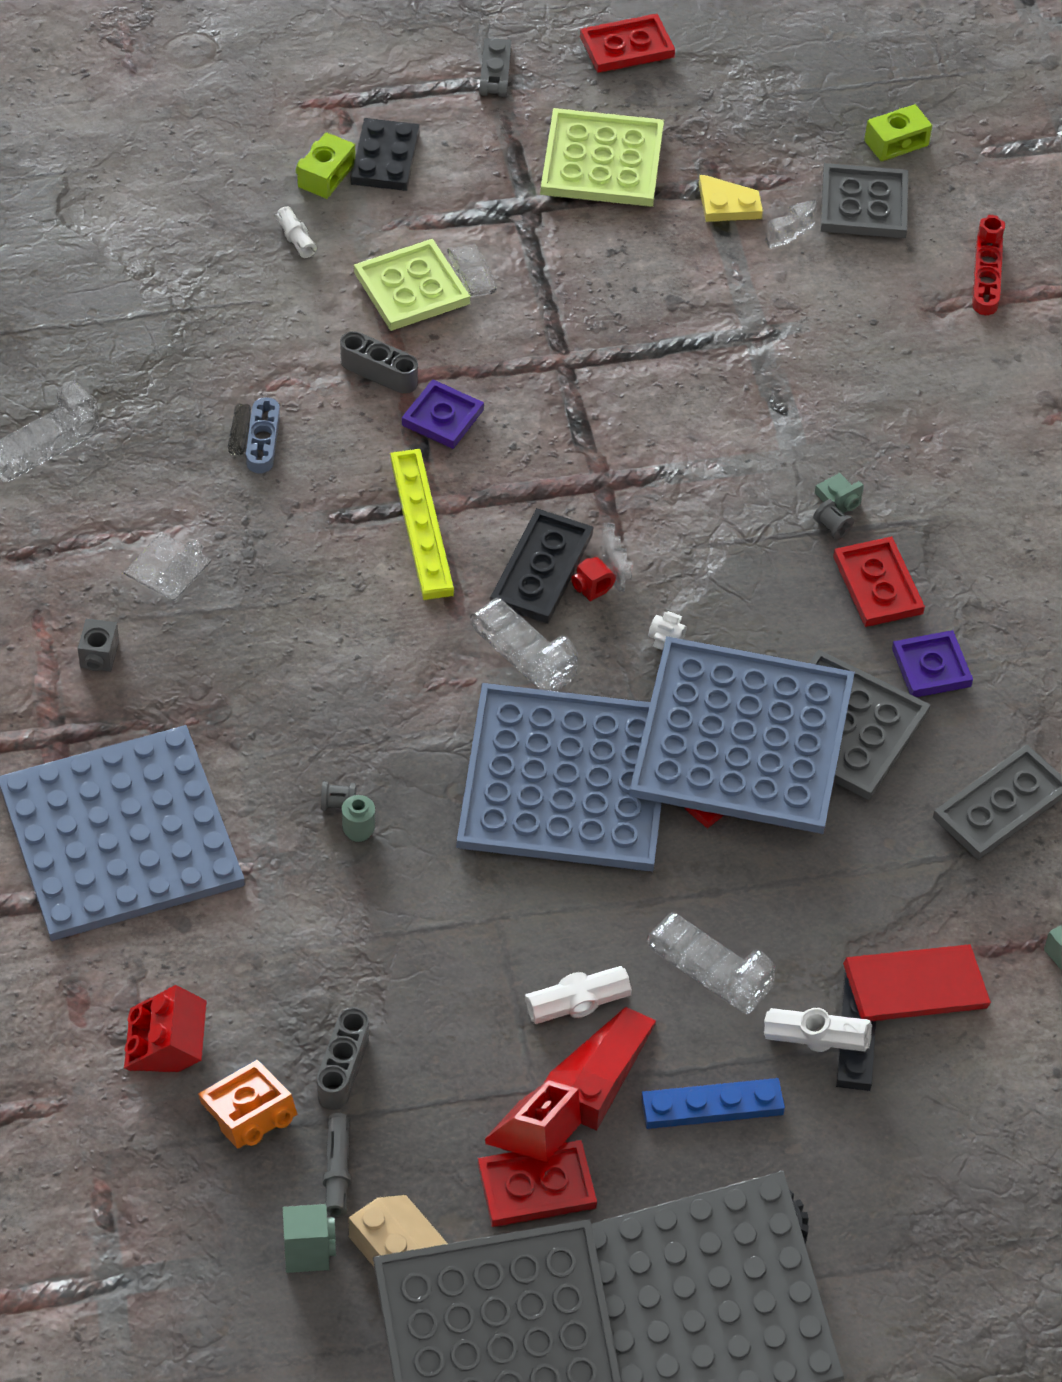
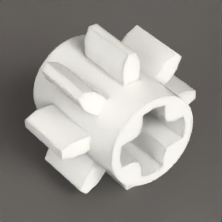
M668 611L664 613L663 617L659 615L654 617L648 633V637L655 639L653 647L663 650L666 636L684 639L687 626L680 624L682 616Z

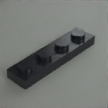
M844 970L841 1017L861 1019L846 971ZM871 1021V1042L866 1052L839 1048L836 1087L865 1091L871 1090L876 1021Z

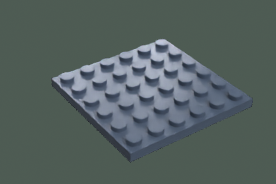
M666 636L629 797L824 834L855 672Z
M482 683L456 848L653 872L661 803L629 797L650 702Z
M187 725L0 776V790L51 941L245 886L244 876Z

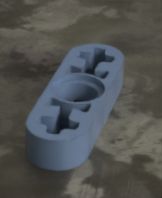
M260 398L252 406L246 448V464L248 469L254 473L268 472L274 465L280 408L278 402L272 398ZM264 411H269L268 420H263L262 414H264ZM261 431L271 434L266 439H259L255 435ZM258 450H263L264 456L262 460H257Z

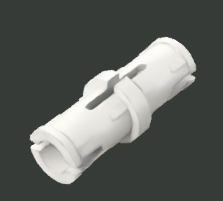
M290 207L279 209L277 211L279 214H276L275 218L283 227L287 240L289 242L292 241L301 257L308 258L314 255L317 246L308 236L304 223L298 221Z

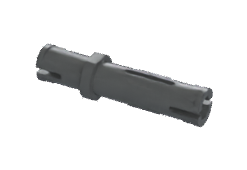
M334 1113L328 1117L327 1172L323 1175V1185L326 1187L325 1204L327 1213L332 1217H341L347 1214V1189L351 1185V1175L348 1173L350 1118L343 1113Z

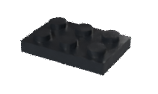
M364 118L351 174V185L407 191L420 124Z

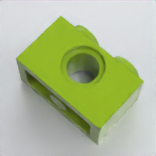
M914 104L867 120L864 141L882 162L929 146L932 124L917 105Z
M325 132L319 141L313 143L310 152L305 158H301L297 163L295 172L298 178V187L328 199L353 168L355 144Z

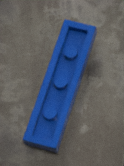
M779 1078L644 1091L641 1095L646 1129L784 1115L785 1110Z

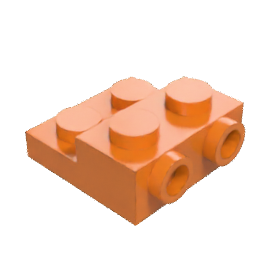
M258 1060L198 1093L201 1104L218 1121L221 1132L237 1149L246 1144L249 1146L256 1145L262 1139L263 1134L275 1127H287L292 1122L293 1117L298 1115L292 1094Z

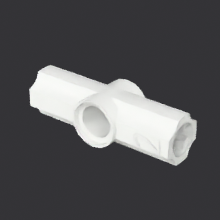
M622 966L589 976H586L583 972L572 973L564 977L556 986L526 994L525 1002L531 1021L538 1024L568 1014L574 1018L585 1017L593 1013L598 1008V1005L631 996L632 989L625 968L623 969Z
M771 1008L770 1011H767L764 1020V1036L766 1039L807 1044L811 1050L816 1052H823L831 1047L866 1052L871 1042L872 1025L870 1020L831 1016L821 1008H811L805 1012ZM822 1028L819 1031L813 1032L815 1029Z

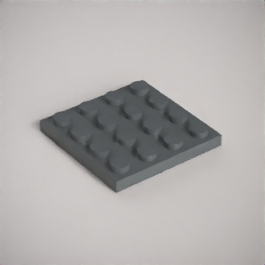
M818 649L809 663L855 672L834 783L870 800L928 715L931 704Z

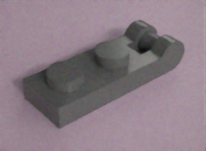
M484 38L479 96L498 94V97H507L512 40Z

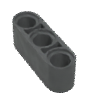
M350 331L342 335L340 339L341 365L345 369L399 393H410L417 388L418 361L414 356L360 332Z
M347 1008L338 1016L317 1075V1098L319 1103L327 1109H339L348 1101L368 1045L369 1018L364 1010L360 1008ZM349 1028H358L359 1030H357V1031H349L348 1029H349ZM341 1056H346L349 1059L339 1060L337 1058ZM331 1085H335V1086H338L339 1088L332 1090V1089H328L327 1087H328V1086H331Z

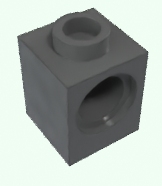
M86 618L78 645L80 668H87L92 671H112L119 645L117 622Z

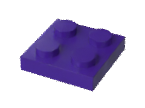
M432 379L402 416V426L454 449L484 411V402Z
M953 630L893 641L892 651L910 695L921 697L972 687L973 677Z

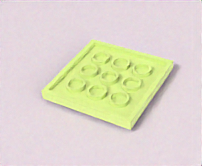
M553 108L540 195L653 207L664 120Z

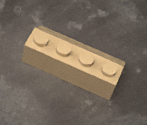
M406 1195L376 1198L349 1217V1238L373 1267V1257L448 1244Z

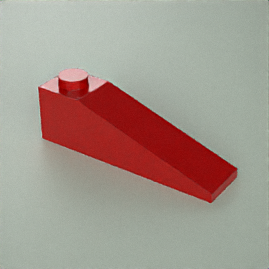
M624 1007L549 1073L545 1082L549 1080L579 1089L581 1124L596 1131L598 1130L652 1032L656 1020Z

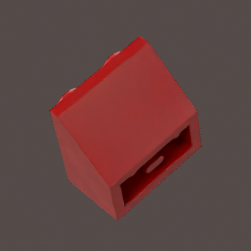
M174 985L130 1008L124 1068L129 1071L180 1072L202 1061L207 1001L178 985Z
M549 1080L513 1107L485 1138V1144L547 1162L581 1124L579 1089Z

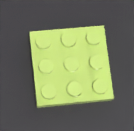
M433 239L354 264L356 277L390 331L470 304L469 293Z

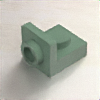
M838 473L817 484L815 494L823 502L831 499L836 503V508L844 513L846 511H853L861 504L864 485L860 481L851 485L841 473Z

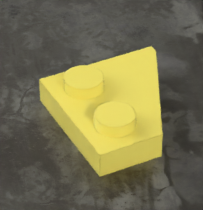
M699 175V188L706 222L762 219L763 210L758 190L710 176Z

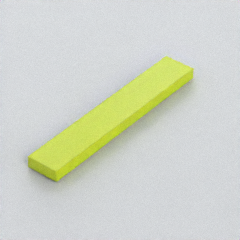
M421 450L390 453V460L423 600L454 596V587Z

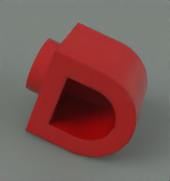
M594 557L585 559L577 565V574L571 577V581L575 590L582 593L591 602L612 588L616 581V575L600 558Z

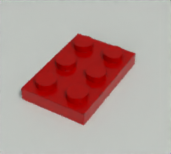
M658 14L580 29V38L597 73L675 57V47Z
M892 536L834 549L833 558L865 627L924 614L925 605Z
M582 1140L563 1143L547 1162L515 1152L478 1158L479 1173L492 1227L597 1208V1199Z

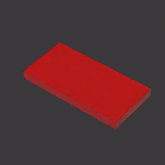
M971 944L846 957L843 962L860 1017L864 1020L880 1021L987 1009L991 1003Z

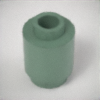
M363 795L351 796L342 805V829L345 835L352 841H365L375 830V805L370 798Z

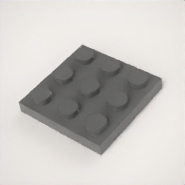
M824 163L821 232L906 238L908 170Z

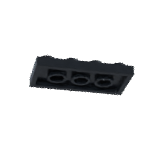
M536 508L490 596V605L548 624L593 536L594 527Z

